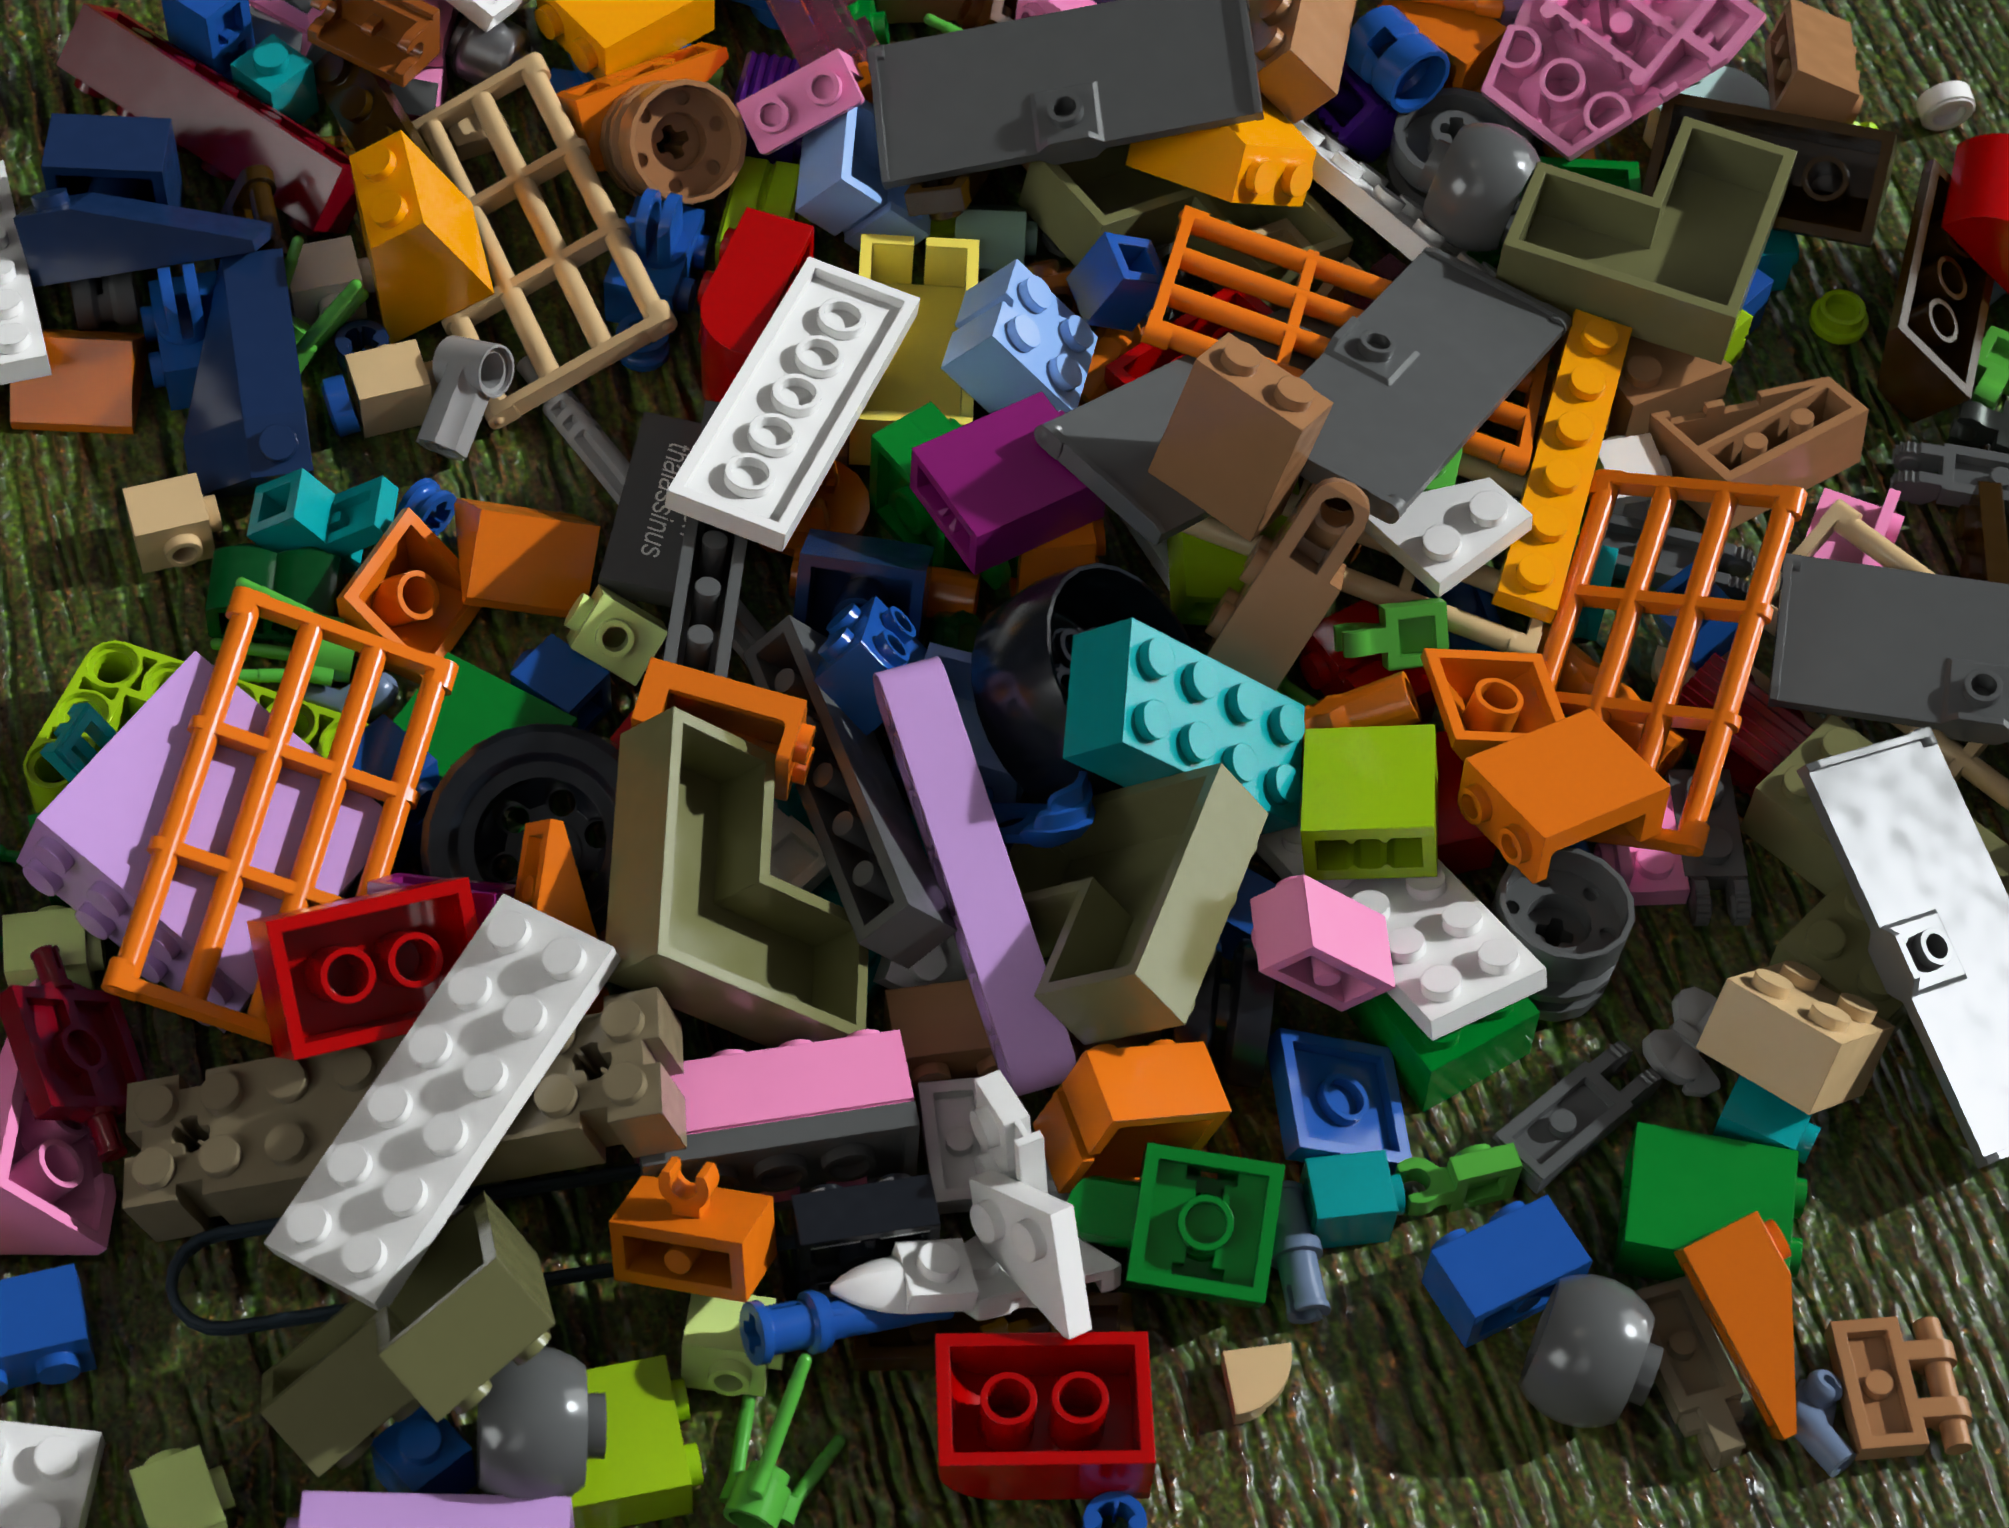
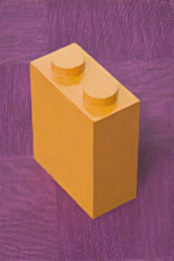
M537 0V9L534 11V16L543 35L550 40L555 39L570 54L574 64L583 73L590 72L597 79L674 52L715 30V0Z

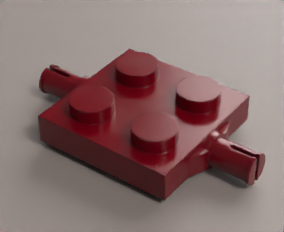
M45 945L35 949L30 954L41 985H10L0 994V1016L34 1119L76 1121L84 1124L86 1127H89L98 1153V1160L100 1162H112L122 1158L128 1152L117 1122H126L127 1084L146 1081L147 1078L119 997L104 990H91L73 983L67 977L59 953V947L57 945L53 947L52 945Z

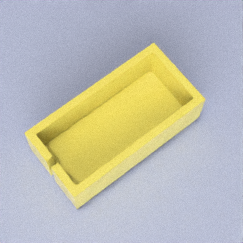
M861 233L859 275L920 298L917 317L850 433V465H870L871 435L929 402H932L947 419H955L961 426L973 421L974 398L941 369V365L951 335L954 331L958 330L955 322L965 292L978 284L980 240L926 237L924 285L912 284L914 236Z

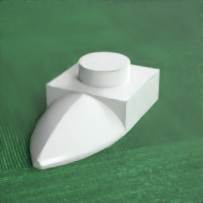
M962 1238L895 1241L890 1257L871 1260L856 1266L841 1275L829 1286L831 1294L861 1308L892 1314L973 1311L979 1295L978 1286Z

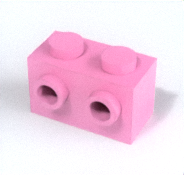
M1305 874L1284 878L1274 888L1250 899L1253 922L1251 940L1257 953L1259 972L1341 1012L1396 988L1384 915Z

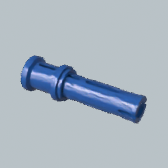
M808 1290L799 1293L796 1300L764 1306L758 1300L746 1302L740 1310L739 1324L746 1355L752 1364L760 1366L770 1363L774 1355L804 1349L811 1355L821 1354L832 1347L835 1340L925 1322L949 1320L953 1318L955 1312L923 1314L883 1313L861 1308L837 1296L826 1297L821 1292Z

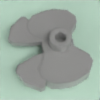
M1697 987L1683 989L1674 996L1671 1002L1674 1023L1668 1030H1654L1642 1040V1050L1652 1069L1661 1077L1675 1085H1683L1682 1092L1686 1096L1704 1098L1720 1089V1080L1710 1066L1699 1055L1700 1051L1696 1049L1717 998Z

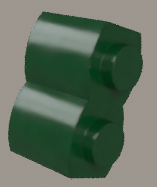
M242 543L214 550L205 607L209 637L224 638L229 623L225 613L233 589L236 587L235 582L240 577L261 586L263 585L321 614L339 618L336 598L342 592L343 586L340 556L325 552L316 547H302L296 550L276 553L250 543ZM259 617L251 642L261 643L274 640L283 644L293 645L297 630Z

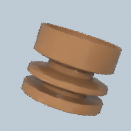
M690 79L658 80L632 86L613 101L602 121L599 146L607 172L620 189L634 198L636 196L642 197L644 191L647 188H651L661 192V201H665L670 193L683 196V204H694L714 199L732 185L744 164L747 136L741 114L729 96L707 82ZM663 132H668L671 141L664 145L665 152H659L656 143L663 139Z

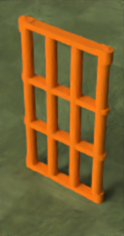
M1185 205L1178 214L1179 222L1175 232L1176 237L1153 308L1150 311L1146 325L1141 329L1142 337L1140 342L1165 351L1169 348L1198 358L1218 341L1212 337L1164 321L1163 317L1166 307H1170L1279 346L1276 359H1268L1293 376L1300 377L1305 370L1289 365L1292 351L1317 360L1331 340L1325 336L1299 328L1303 314L1341 328L1352 316L1358 318L1365 311L1309 291L1313 278L1373 300L1393 281L1319 255L1320 252L1309 248L1306 251L1211 217L1208 212ZM1189 235L1300 273L1297 285H1291L1187 248L1186 244ZM1178 270L1290 309L1286 323L1175 284ZM1554 346L1515 388V390L1526 393L1523 407L1504 400L1487 419L1517 430L1515 445L1476 431L1462 447V453L1496 464L1497 468L1524 477L1526 471L1530 468L1533 449L1532 442L1549 359Z
M1598 469L1594 472L1587 497L1590 500L1588 510L1568 569L1558 610L1552 620L1542 651L1543 660L1563 713L1565 715H1574L1590 708L1607 725L1610 720L1644 724L1636 753L1656 772L1658 771L1671 727L1706 731L1677 830L1661 828L1659 835L1639 842L1622 825H1619L1583 841L1665 851L1691 857L1703 855L1710 832L1707 820L1732 735L1739 732L1742 718L1738 714L1764 625H1769L1772 620L1774 609L1770 605L1794 523L1801 520L1808 493L1803 488L1779 484L1764 485L1628 473L1608 469ZM1618 494L1652 497L1624 588L1590 585ZM1677 500L1711 503L1684 594L1649 591ZM1737 505L1772 508L1745 601L1710 597ZM1582 608L1617 610L1591 695L1557 691ZM1642 613L1676 616L1677 619L1652 701L1617 698ZM1703 619L1738 623L1713 709L1677 705Z
M236 586L233 589L225 613L229 623L198 715L191 716L187 727L191 737L158 835L151 836L147 847V852L151 854L118 956L110 958L101 989L130 1001H139L272 1045L259 978L257 979L247 1014L207 1001L242 889L245 887L281 899L282 903L278 914L346 899L315 888L346 789L384 802L355 897L367 894V883L369 881L391 874L409 812L416 809L419 802L420 793L416 789L444 697L452 693L459 666L449 659L429 652L419 651L270 597L271 595L245 586ZM259 617L297 630L263 736L224 723ZM322 640L360 653L327 759L289 746ZM386 662L423 675L391 781L353 768ZM217 744L256 757L224 857L184 844ZM282 767L320 780L289 879L250 866ZM177 864L217 878L180 992L140 979Z

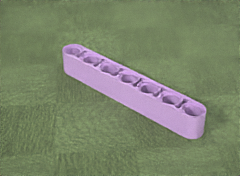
M936 656L876 672L873 674V685L879 711L931 868L958 929L953 935L998 1070L1000 1069L1017 1097L1060 1085L1077 1063L1067 1028L1034 996L1046 966L941 659Z

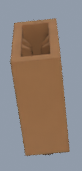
M1228 332L1195 360L1148 469V473L1204 509L1208 514L1249 542H1252L1283 513L1334 403L1315 391L1308 382L1293 376L1260 354L1254 346L1239 340Z

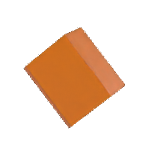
M42 329L52 375L10 383L11 428L18 430L134 435L150 343H146L145 334Z
M457 498L454 504L462 601L464 605L566 618L571 607L582 593L589 596L601 526L575 514Z
M409 507L399 512L336 598L339 618L345 619L344 624L443 658L448 652H451L482 608L463 604L459 559ZM355 651L354 656L359 657L360 653ZM387 662L385 663L384 669L421 684L423 675Z
M1424 648L1421 654V660L1451 747L1463 762L1469 756L1565 718L1542 654Z

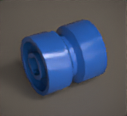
M1382 5L1372 9L1355 23L1350 30L1344 60L1363 81L1372 85L1374 91L1399 113H1411L1430 102L1446 82L1451 65L1448 55L1429 37L1420 33L1418 27L1392 5Z

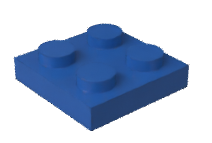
M1278 1028L1269 1037L1267 1053L1286 1160L1304 1162L1305 1158L1385 1150L1390 1173L1394 1175L1397 1164L1405 1159L1412 1158L1393 1054L1389 1047L1285 1028Z

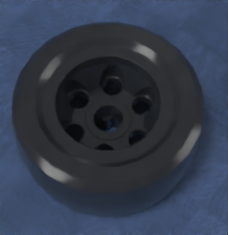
M1094 563L1056 572L1035 581L989 613L976 635L971 655V684L976 710L988 742L1006 771L1026 793L1040 804H1048L1050 795L1074 783L1079 771H1087L1088 780L1092 784L1093 795L1124 788L1063 759L1068 697L1064 694L1061 683L1068 692L1073 635L1128 618H1134L1195 649L1180 620L1162 597L1139 577L1117 566Z
M540 723L506 729L475 744L451 765L432 794L422 823L420 858L423 875L445 878L469 877V880L516 884L517 875L512 880L505 882L499 881L496 876V866L504 857H514L518 862L519 868L524 830L520 833H511L506 827L508 814L514 809L523 808L529 814V823L550 818L561 820L565 825L581 884L583 885L593 872L598 873L584 894L597 938L605 942L620 746L607 737L571 725ZM561 792H571L576 802L573 811L567 816H557L553 811L552 802L555 796ZM604 823L606 843L603 848H594L589 841L588 834L592 827Z

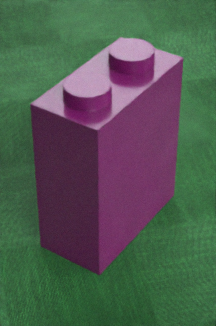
M1042 391L912 448L910 488L974 576L1104 517L1105 502L1064 465L1047 453L1035 439L1034 431L1037 426L1065 414L1062 410L1057 411Z

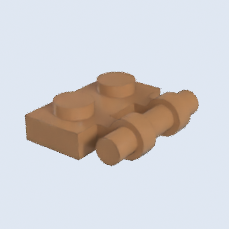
M1897 1316L1829 1322L1824 1336L1833 1373L1839 1378L1843 1387L1840 1401L1852 1450L1857 1454L1855 1461L1923 1455L1930 1444L1926 1428L1940 1432L1944 1451L1948 1455H1959L1972 1449L1973 1446L1967 1427L1973 1420L1968 1399L1959 1396L1952 1370L1958 1362L1954 1346L1950 1340L1944 1339L1941 1324L1937 1317H1923L1914 1321L1912 1328L1916 1340L1903 1341ZM1911 1371H1917L1919 1374L1925 1375L1930 1397L1918 1398Z

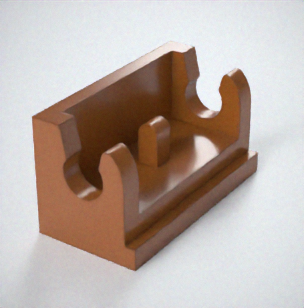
M312 0L310 3L311 7L319 11L325 10L308 27L307 37L309 42L403 88L440 53V9L422 0Z

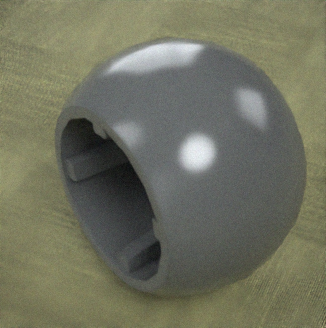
M1476 122L1464 125L1458 131L1452 143L1439 139L1425 163L1417 187L1428 192L1422 210L1426 222L1443 236L1447 243L1454 247L1472 252H1489L1500 249L1506 239L1538 161L1541 162L1536 150L1522 135L1509 127L1496 123Z
M1595 1274L1571 1275L1560 1278L1555 1284L1543 1310L1522 1368L1519 1388L1525 1398L1543 1415L1560 1424L1576 1428H1600L1616 1423L1627 1401L1642 1406L1653 1385L1663 1355L1662 1347L1649 1342L1655 1321L1652 1311L1647 1303L1631 1288L1614 1279Z
M544 1347L533 1358L520 1366H516L513 1361H510L489 1379L493 1384L492 1388L478 1403V1489L486 1495H503L515 1499L535 1500L553 1496L572 1497L585 1486L587 1459H605L607 1438L606 1394L588 1393L586 1366L575 1357L555 1348Z

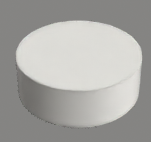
M1947 81L1937 84L1921 94L1916 101L1915 107L1924 128L1932 131H1942L1957 127L1968 120L1975 111L1976 103L1967 83L1963 81Z

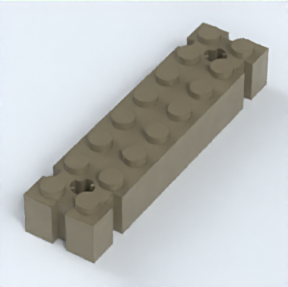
M658 987L604 996V1010L601 1013L585 1014L470 1187L606 1163V1147L623 1144L633 1158L687 1149L685 1097L670 1077L684 1073L682 1023ZM406 1034L295 1061L271 1057L205 1069V1081L202 1086L191 1087L180 1074L127 1084L125 1133L141 1149V1152L135 1157L124 1158L122 1209L156 1243L191 1237L209 1230L210 1217L222 1215L230 1225L282 1217Z

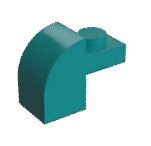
M300 468L256 487L246 536L261 548L276 553L296 550L302 547H316L341 557L342 574L355 572L361 566L363 549L376 545L394 521L399 488L382 475L335 494L304 468Z

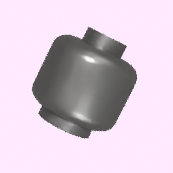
M464 15L452 35L446 54L453 58L452 69L454 73L469 83L477 85L530 54L527 52L530 38L527 30L508 19H504L491 30L485 32Z

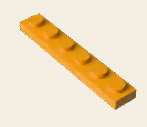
M1575 309L1571 317L1572 326L1565 335L1530 461V468L1527 472L1519 501L1523 507L1533 514L1532 530L1506 548L1491 602L1493 605L1551 624L1560 603L1632 332L1631 327Z

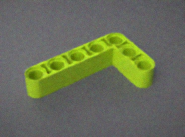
M116 640L103 642L89 651L27 752L23 762L24 774L33 806L37 813L42 812L69 784L40 752L46 743L56 741L58 737L54 732L60 723L69 722L71 717L67 713L73 704L88 702L118 732L185 661ZM238 679L237 686L271 713L277 692ZM303 701L293 732L322 757L327 759L341 713ZM86 732L82 733L81 736L99 752L101 748Z

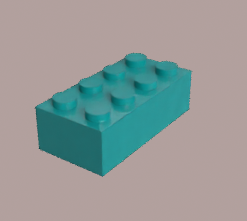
M1128 618L1073 635L1063 759L1123 787L1222 763L1269 813L1261 835L1298 826L1302 748L1305 732V706L1134 618Z

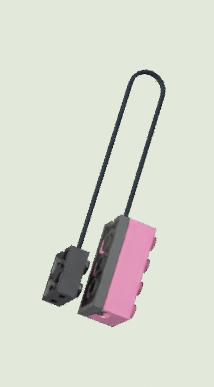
M863 1029L855 1031L844 1038L817 1042L807 1039H795L787 1041L776 1048L749 1052L739 1049H727L719 1051L708 1058L684 1061V1073L670 1077L685 1097L687 1149L634 1158L635 1164L471 1188L466 1191L457 1205L468 1204L483 1191L491 1200H499L631 1179L639 1180L641 1175L659 1178V1174L672 1156L680 1157L683 1176L688 1181L695 1183V1177L706 1162H713L719 1172L717 1187L773 1196L774 1212L791 1209L793 1234L777 1236L776 1244L777 1252L791 1249V1264L797 1297L799 1293L808 1290L821 1292L826 1297L835 1296L830 1293L829 1286L847 1271L871 1260L890 1257L895 1241L940 1239L941 1226L931 1175L917 1176L920 1123L900 1029L885 1032ZM281 1217L219 1226L198 1233L179 1247L167 1271L165 1288L173 1312L187 1327L208 1336H234L325 1322L348 1303L232 1321H209L193 1314L181 1302L177 1290L179 1274L190 1257L203 1247L221 1241L270 1234ZM608 1262L543 1272L546 1287L614 1277L613 1263Z

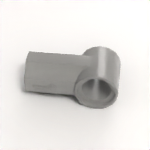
M452 335L443 339L435 350L432 364L433 375L438 386L416 443L427 450L447 458L464 461L468 456L489 399L501 397L512 383L514 359L511 351L504 345Z

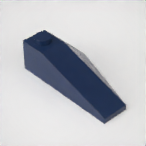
M66 188L50 189L33 195L31 197L33 204L13 218L34 287L256 252L276 235L272 222L94 192L69 196Z
M282 248L220 258L183 438L188 474L197 473L203 496L215 494L216 498L255 494L257 486L300 468H304L314 476Z

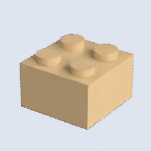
M1784 961V963H1778L1727 978L1696 1049L1804 1113L1811 1115L1864 1094L1895 1026L1876 1016L1878 1009L1866 999L1850 993H1841L1839 995L1820 984L1821 977L1813 969L1794 961Z

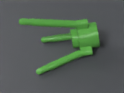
M301 236L293 237L287 256L284 259L288 290L304 244ZM353 279L312 326L292 316L300 374L307 364L314 360L322 346L369 298L368 290L361 289L362 283L360 280Z
M240 577L235 582L236 586H245L271 595L270 597L341 623L345 621L343 618L321 614L246 578ZM212 639L210 642L211 648L220 650L223 639ZM322 640L309 683L331 687L332 681L349 683L355 651ZM251 642L247 655L287 661L291 648ZM285 668L242 669L239 680L258 683H280Z
M804 1353L798 1357L760 1461H751L747 1470H745L754 1419L756 1396L742 1395L728 1478L719 1497V1500L726 1504L722 1514L730 1523L739 1528H778L779 1523L793 1527L802 1503L845 1446V1438L842 1435H835L792 1491L787 1487L790 1476L784 1470L775 1466L812 1363V1358L809 1354Z

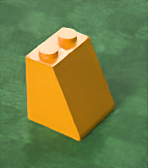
M1260 92L1264 115L1263 120H1254L1131 143L1125 166L1231 203L1303 207L1306 192L1312 183V168L1317 149Z
M402 130L349 156L366 255L372 271L383 327L389 335V342L391 344L495 294L472 202Z

